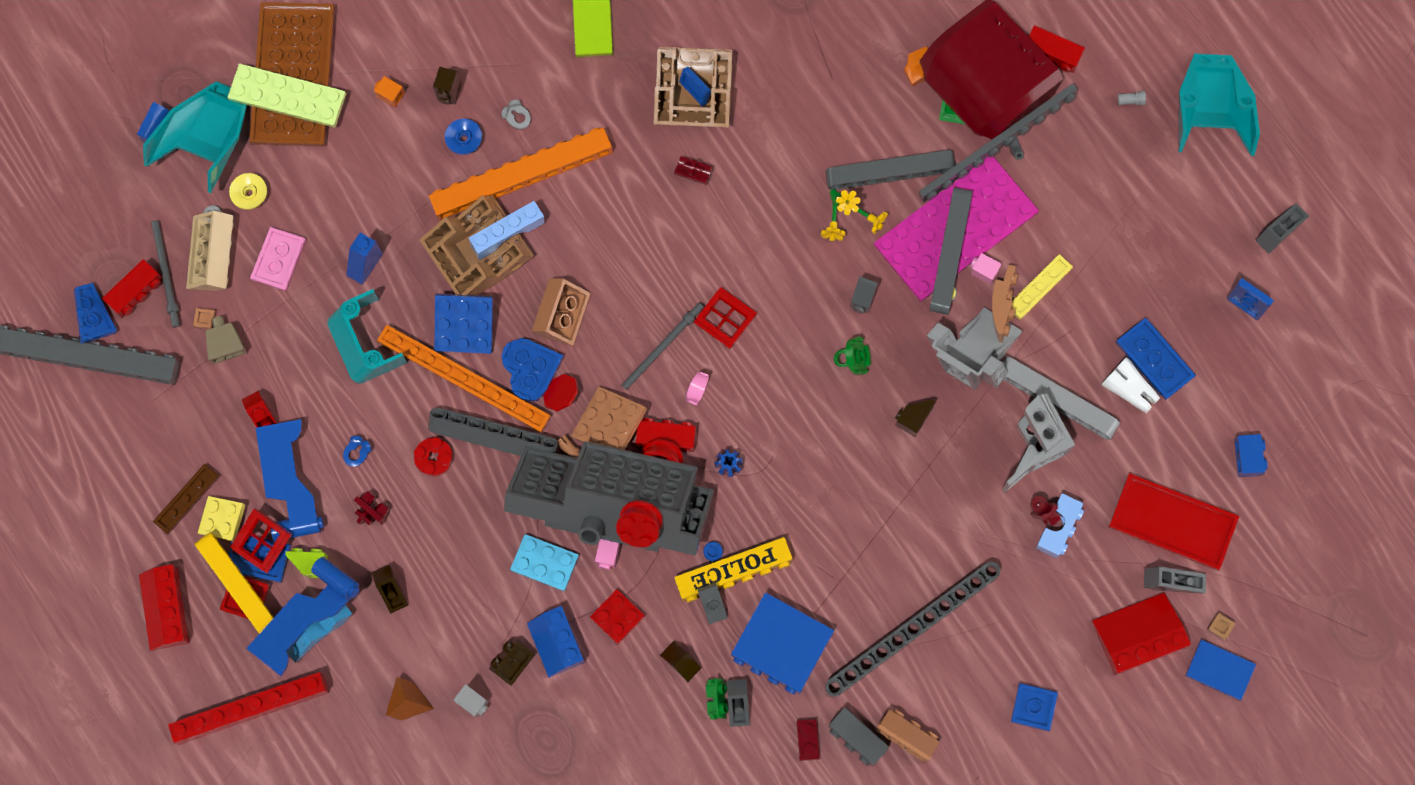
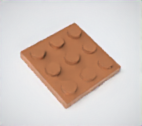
M598 386L571 437L582 443L586 441L625 450L647 408Z

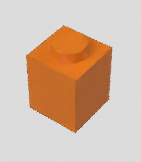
M385 76L378 80L374 86L376 97L396 108L405 94L403 86Z

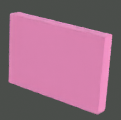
M270 227L250 279L287 291L306 239Z

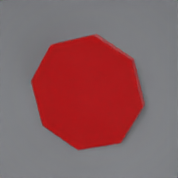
M566 374L554 378L543 395L545 407L557 412L570 406L578 394L576 379Z

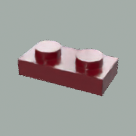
M816 719L796 721L800 761L819 760Z

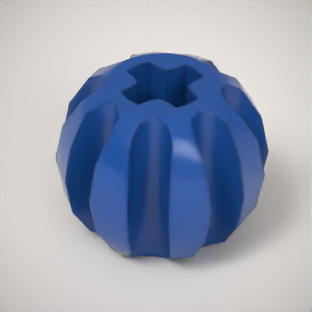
M724 449L725 454L719 452L716 456L720 461L714 462L715 468H721L718 473L722 476L724 473H728V477H734L732 472L739 474L742 470L738 465H743V458H737L740 453L736 450L733 453H729L730 449ZM725 461H732V466L726 464Z

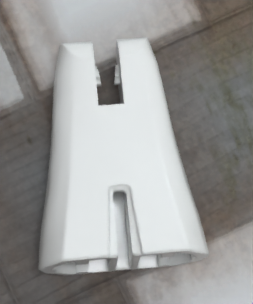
M1127 357L1101 384L1146 414L1152 408L1148 401L1156 404L1160 399L1157 392L1146 382Z

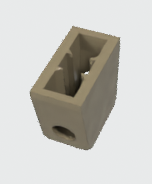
M222 316L214 317L212 319L214 328L205 332L209 361L214 365L248 354L232 323L225 324Z

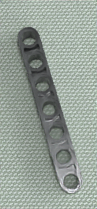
M945 150L830 167L825 170L828 189L838 190L944 174L955 166L953 151Z
M953 188L930 312L949 314L972 190Z
M442 408L430 410L428 429L439 435L519 456L522 455L525 446L552 453L557 451L558 442L552 437Z

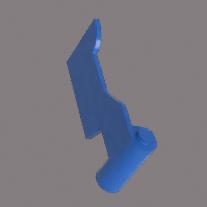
M293 420L255 428L266 498L283 500L287 503L289 519L276 521V523L292 534L290 538L321 533L324 523L322 517H319L316 513L314 497L296 475L292 442H295L301 434L302 420ZM271 529L273 540L276 541L279 534Z
M325 557L319 558L311 569L314 575L327 584L324 590L316 598L296 593L246 648L279 676L283 675L289 663V656L286 652L311 624L337 615L349 600L356 597L359 593V583Z

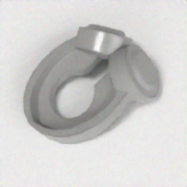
M519 100L510 101L508 107L505 106L502 110V118L506 119L513 128L523 130L530 125V114L526 108L521 106ZM512 111L523 114L525 116L524 122L517 123L514 120L515 116L512 114Z

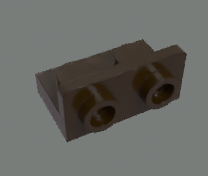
M512 638L505 642L499 656H495L492 659L489 670L512 686L535 654Z

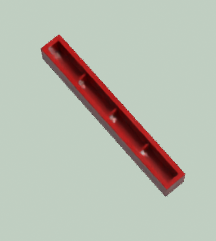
M318 672L170 723L168 727L173 743L180 745L328 694L329 691L324 675Z

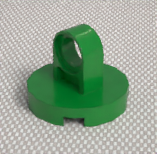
M862 337L850 338L846 343V348L837 351L833 359L836 366L849 367L851 372L857 376L868 373L867 366L871 365L870 350L868 345L864 346L862 342L864 339ZM843 353L846 355L845 364L840 362V355Z

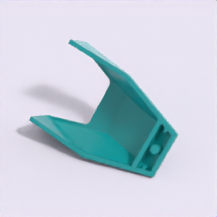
M215 81L170 110L143 144L144 166L148 167L175 149L185 150L214 163L207 172L208 192L212 193L239 140L247 105L229 100L228 95L231 87Z

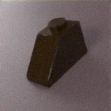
M933 399L907 405L904 410L900 409L895 417L897 420L895 426L916 437L935 406L936 401Z
M390 565L372 572L375 585L390 614L408 606Z

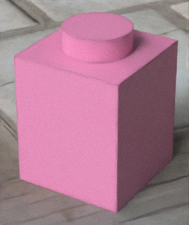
M981 253L979 258L975 257L970 265L973 268L971 274L991 285L1001 267V263Z
M600 539L595 563L599 565V568L610 570V567L615 568L620 544Z

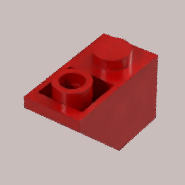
M259 391L241 399L246 412L256 428L277 424Z

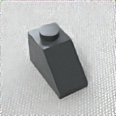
M859 276L850 305L855 312L860 314L869 312L876 294L877 282Z
M746 680L726 681L730 727L750 725Z

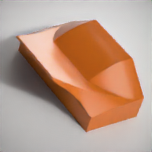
M926 46L908 54V62L904 72L911 86L925 81L919 61L928 49Z

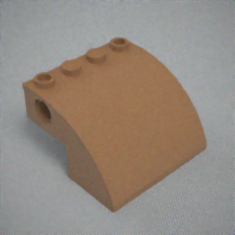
M659 47L657 49L654 124L729 127L733 50ZM689 67L711 90L707 104L701 106L679 83L683 68Z
M482 195L458 217L446 216L419 239L456 295H478L506 279L534 256L520 234H516L503 242L495 252L481 260L478 259L470 246L469 237L507 216L494 196Z

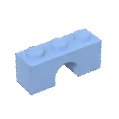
M1063 493L1056 504L1059 507L1056 512L1061 517L1062 529L1060 531H1052L1045 528L1036 546V549L1055 558H1058L1060 554L1064 555L1068 544L1065 542L1068 537L1072 538L1076 529L1073 525L1076 519H1081L1084 512L1081 509L1083 506L1082 502Z

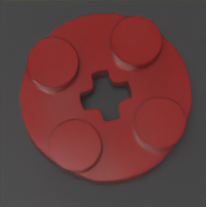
M434 437L419 443L414 450V462L421 473L437 477L449 470L453 453L445 441ZM431 453H438L437 461L428 460Z

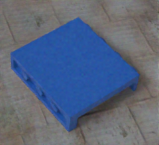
M765 592L733 649L731 657L734 658L733 662L743 666L746 664L751 667L750 671L760 676L761 673L766 675L769 682L778 685V683L784 685V690L793 695L796 693L800 694L827 643L831 639L834 630Z

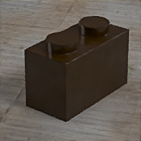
M439 66L433 85L437 100L446 105L450 103L456 104L462 85L458 72Z

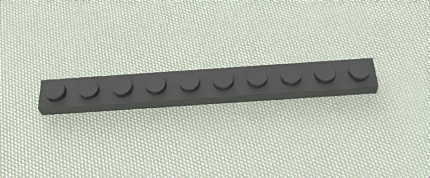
M1072 83L919 191V197L923 202L932 200L938 195L939 191L950 188L955 180L967 176L969 170L980 167L989 156L992 158L997 155L999 149L1004 146H1010L1019 135L1024 136L1030 131L1032 126L1035 124L1040 125L1045 121L1046 116L1057 113L1062 105L1074 101L1077 95L1076 86Z

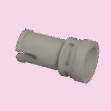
M1145 91L1125 94L1118 93V105L1135 104L1145 106Z

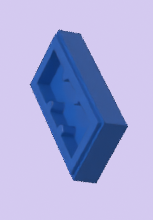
M689 67L683 68L679 83L701 106L707 104L711 90Z

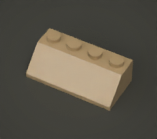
M210 211L193 216L186 289L204 291L226 289L228 284V267L230 265L229 254L232 245L233 215Z

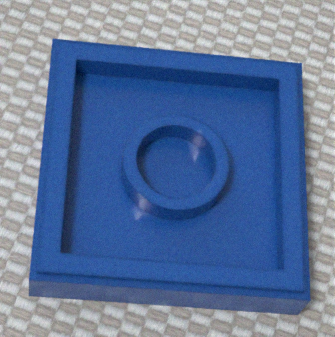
M1019 683L1011 722L1050 731L1058 692Z

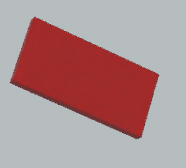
M1129 473L1108 528L1219 571L1239 516Z

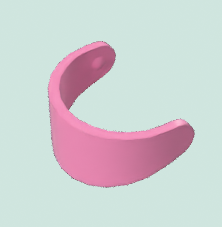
M703 372L696 373L688 387L686 402L698 405L708 383V374Z

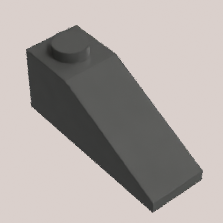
M1295 203L1258 237L1256 242L1270 254L1308 219L1309 215Z
M1165 567L1144 569V588L1158 591L1205 594L1206 574Z

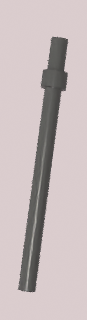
M154 220L151 224L168 304L166 306L167 314H170L172 328H177L180 326L177 314L179 312L178 304L175 303L159 221Z
M698 302L689 313L686 312L682 317V321L622 383L621 386L625 390L639 378L687 325H691L695 321L694 318L704 308L703 305Z

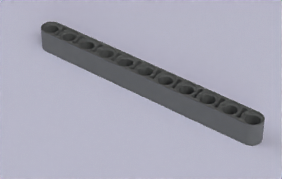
M995 562L986 563L828 680L825 686L826 694L831 698L839 697L998 578L1000 575L999 565ZM986 568H993L996 575L993 577L988 576ZM977 579L980 582V587L973 588L970 580ZM955 591H962L965 594V598L962 600L957 599L954 594ZM946 602L949 605V610L942 611L939 608V603ZM931 614L934 621L931 623L925 622L923 615ZM915 625L918 628V633L915 635L910 634L907 629L908 626ZM900 637L902 645H893L892 638ZM879 648L885 649L887 656L884 658L878 657L876 650ZM868 660L871 663V668L868 670L861 668L860 662ZM848 671L853 672L855 680L847 681L844 674ZM836 683L839 685L840 690L837 693H832L829 691L828 686Z

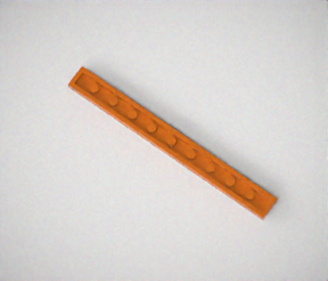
M387 324L377 339V342L398 354L402 353L410 361L542 433L551 418L549 414Z

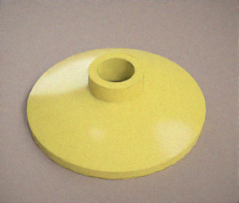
M245 173L233 180L229 189V195L237 207L250 210L264 202L267 195V187L264 180L258 175ZM248 191L253 192L251 196H247Z

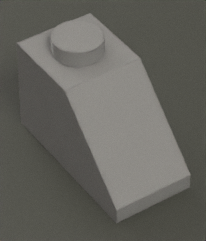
M466 684L453 700L476 718L479 715L482 716L488 709V701Z

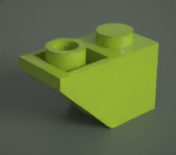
M293 548L292 551H286L285 554L306 578H318L311 572L313 564L321 557H325L328 560V555L323 553L321 549H311V552H303V549Z

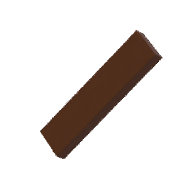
M204 463L153 520V523L169 535L220 476Z

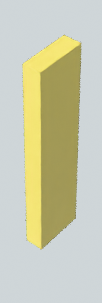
M1060 254L1012 300L1013 308L1016 309L1015 316L1019 320L1073 268Z

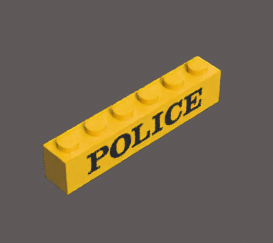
M785 537L678 575L674 579L682 601L687 600V603L698 600V588L716 582L718 589L722 587L724 590L734 587V583L742 580V583L753 580L755 575L760 574L764 576L772 572L771 569L778 567L780 570L789 567V563L793 559Z

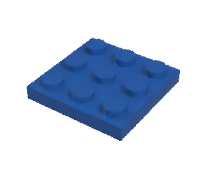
M435 294L434 351L491 354L493 296Z

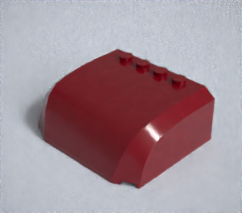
M985 0L941 34L919 61V64L922 66L925 82L975 135L985 136L989 139H994L1051 99L1063 80L1059 68L1005 11L992 0Z

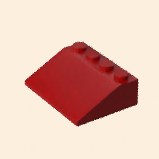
M1165 593L1092 620L1114 676L1183 650L1191 645L1186 631Z

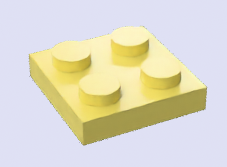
M208 496L198 534L205 536L211 532L215 538L233 542L239 530L245 504Z

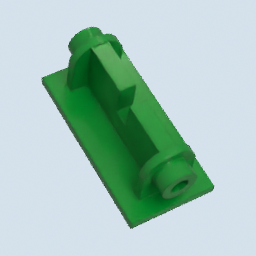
M714 678L707 680V684H705L706 698H713V701L707 702V716H710V720L718 718L727 719L728 705L725 701L727 687L724 679Z

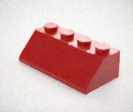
M171 564L152 568L139 574L150 651L189 644L178 568Z

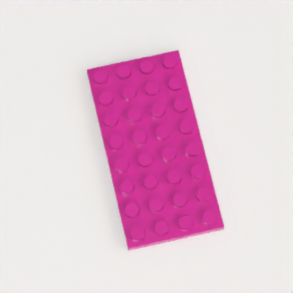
M989 156L980 167L972 168L968 171L967 176L956 180L950 188L943 190L935 198L874 242L875 248L920 302L933 293L954 187L972 190L957 274L971 265L975 257L979 258L981 253L985 254L1038 214L1039 210L994 157L990 158Z

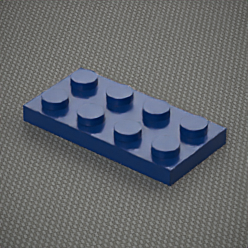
M1144 318L1115 342L1165 401L1196 376L1147 318Z

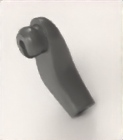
M1015 138V141L1009 146L1010 153L1016 160H1021L1024 154L1018 139Z

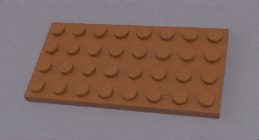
M260 2L255 68L329 87L334 4ZM252 106L249 140L251 145L325 146L326 125Z

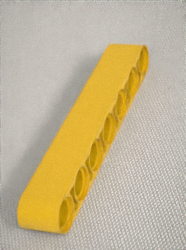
M211 532L207 533L195 542L194 545L260 634L274 618L215 536Z

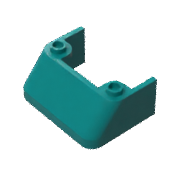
M373 289L345 301L327 321L328 328L351 379L358 384L365 383L407 364L402 353L386 360L376 350L363 353L350 320L360 314L361 308L379 300Z

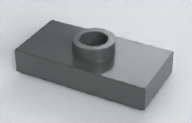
M716 582L697 589L709 625L728 618Z

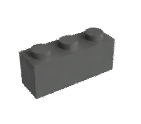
M845 707L828 726L831 729L829 731L830 734L837 740L839 738L846 742L844 746L852 753L856 751L860 755L859 760L866 766L870 764L873 767L890 748Z

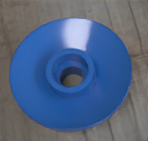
M470 119L453 121L445 132L447 147L452 152L460 155L474 152L482 141L480 127ZM462 137H467L466 141H461Z

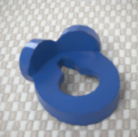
M351 436L350 443L343 452L345 463L351 467L361 465L366 460L368 453L371 452L370 443L367 440H363L360 436ZM361 445L359 458L355 461L350 460L349 453Z

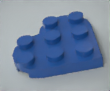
M523 338L507 343L501 355L504 368L512 374L510 379L512 391L518 398L528 402H536L543 397L563 359V355Z

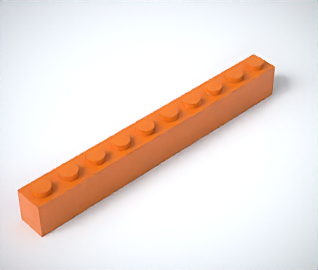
M604 127L600 129L594 128L588 134L576 135L570 141L558 142L552 148L540 149L534 155L522 156L516 162H507L498 169H489L480 176H471L467 181L453 183L449 188L435 190L428 196L440 221L446 216L451 217L465 211L482 195L494 196L497 199L612 154V146Z

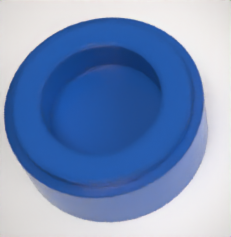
M717 542L707 543L703 550L704 557L710 562L720 560L723 555L721 545Z

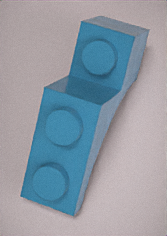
M345 605L337 615L311 624L288 649L287 654L295 663L301 660L320 640L344 625L352 615L351 611Z

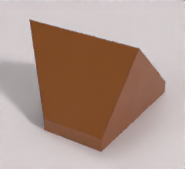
M396 677L386 716L405 720L434 709L413 682Z

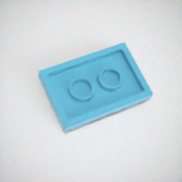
M525 534L510 571L565 592L579 555Z

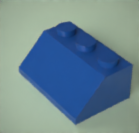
M562 606L545 612L527 623L548 678L585 663Z

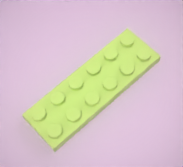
M239 64L228 99L335 128L346 92Z

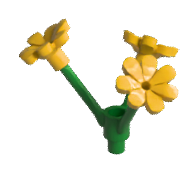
M832 189L829 192L833 202L832 222H830V227L821 231L820 235L822 238H829V241H835V238L838 241L843 240L845 231L837 229V209L839 212L844 210L845 215H850L852 210L865 216L868 221L873 223V234H876L878 229L881 230L883 228L882 223L886 220L888 213L883 212L876 217L861 210L856 206V204L860 203V198L855 197V191H850L848 194L846 190H843L840 194L835 189Z

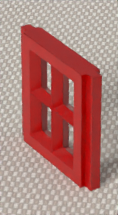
M720 287L693 323L731 349L753 321L757 312ZM719 300H722L731 307L726 315L714 308ZM711 310L723 318L717 327L705 319ZM734 310L745 317L740 326L728 318ZM725 321L737 328L731 337L720 330Z
M254 508L230 547L260 570L269 573L292 534L264 513ZM259 520L268 526L261 538L252 532ZM270 529L279 534L273 546L264 541ZM249 536L258 541L252 553L243 548ZM261 544L270 549L263 561L254 556Z

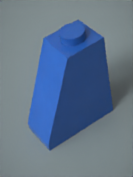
M361 232L350 246L346 275L363 285L383 253L375 240Z

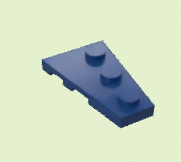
M93 283L75 287L74 299L80 344L115 334L117 330Z

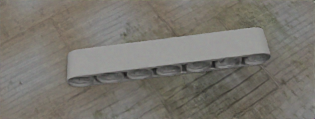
M1008 356L1003 358L1002 362L1008 373L1004 379L1006 382L1034 398L1038 395L1047 394L1056 411L1107 440L1112 439L1120 425L1116 418Z

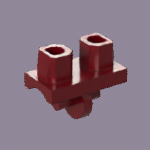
M680 156L674 175L706 185L712 171V166Z
M368 491L360 498L356 496L353 500L364 510V512L359 509L356 510L355 514L359 517L357 523L361 525L365 522L371 525L373 522L369 518L371 516L383 525L386 522L384 518L388 514L389 509L383 503H380L373 510L370 505L376 498Z
M1042 496L1032 498L1030 507L1034 512L1030 515L1033 519H1039L1045 525L1050 524L1051 526H1054L1061 519L1056 512L1059 508L1056 503L1047 502Z

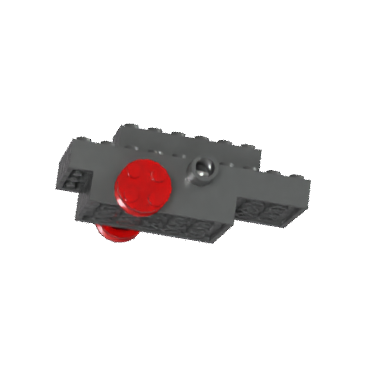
M663 439L649 441L644 445L641 454L584 441L578 458L525 446L505 494L504 511L544 520V526L577 533L582 543L596 545L600 539L649 551L659 552L661 547L696 556L710 511L714 489L695 485L698 467L683 464V454L679 446Z

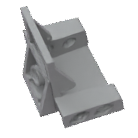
M984 307L960 331V338L957 341L951 330L939 322L928 333L927 337L936 351V356L945 372L974 390L977 389L983 380L997 389L1008 375L1003 362L1000 360L1020 336L1022 330L1009 323L1010 332L1008 337H1004L1003 343L999 342L993 325L992 312Z
M1047 394L1038 395L1026 407L1024 411L1025 416L1017 425L1028 448L1014 475L1004 485L1002 489L1004 494L1028 473L1069 454L1075 446ZM1031 426L1035 435L1028 434L1026 428ZM1038 443L1043 448L1041 452L1036 449V444Z

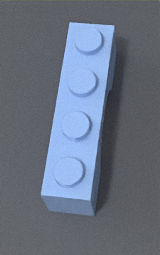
M535 201L469 237L470 246L478 259L481 260L495 252L503 242L512 236L522 232H530L544 224V216Z

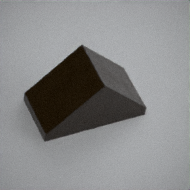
M674 641L660 654L687 682L702 669Z

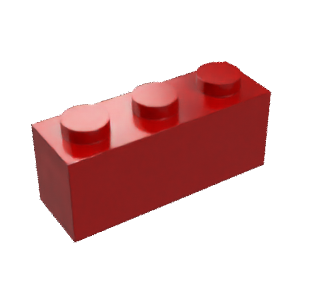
M1034 25L1028 37L1062 71L1074 73L1085 47Z
M142 259L102 299L123 318L128 316L138 303L143 302L152 289L158 288L163 279Z
M643 418V421L637 427L636 447H644L651 440L663 439L678 445L681 451L694 452L696 426H692V423L689 422L673 424V421L662 420L661 423L654 422V419Z

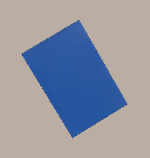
M1241 278L1227 297L1228 301L1256 320L1262 317L1274 301L1243 278Z
M249 536L243 548L252 553L258 541ZM264 539L265 542L273 546L275 541ZM261 544L254 556L263 561L270 549ZM285 545L269 573L260 570L232 550L231 547L228 555L243 575L282 583L288 557L285 554L286 551H290L291 545Z
M1200 640L1185 676L1241 701L1256 664Z

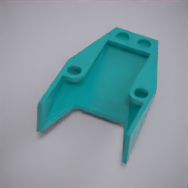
M1194 53L1179 91L1178 152L1183 151L1193 127L1230 128L1237 132L1250 156H1255L1260 137L1256 97L1232 55Z

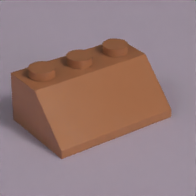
M549 278L532 332L546 339L573 346L591 293L565 279Z
M889 709L876 732L926 764L940 743L937 740L938 737L930 731H927V733L920 729L921 726L915 721L911 720L908 722L903 718L904 714L894 709L891 711Z

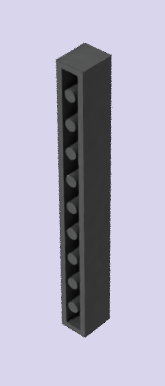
M0 325L1 355L175 385L180 363L172 355L164 354L161 357L156 356V353L145 351L144 354L139 353L138 350L133 348L122 350L116 345L101 346V343L90 341V344H80V339L77 338L65 340V337L60 335L48 337L46 336L47 334L42 332L31 334L25 329L17 328L15 331L10 330L7 326Z

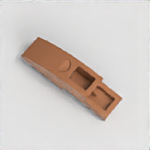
M1008 265L1003 281L996 279L993 288V325L998 341L1002 343L1004 337L1009 335L1010 325L1008 324L1010 320L1014 319L1016 309L1013 308V301H1011L1013 297L1012 287L1017 284L1019 274H1016V266Z

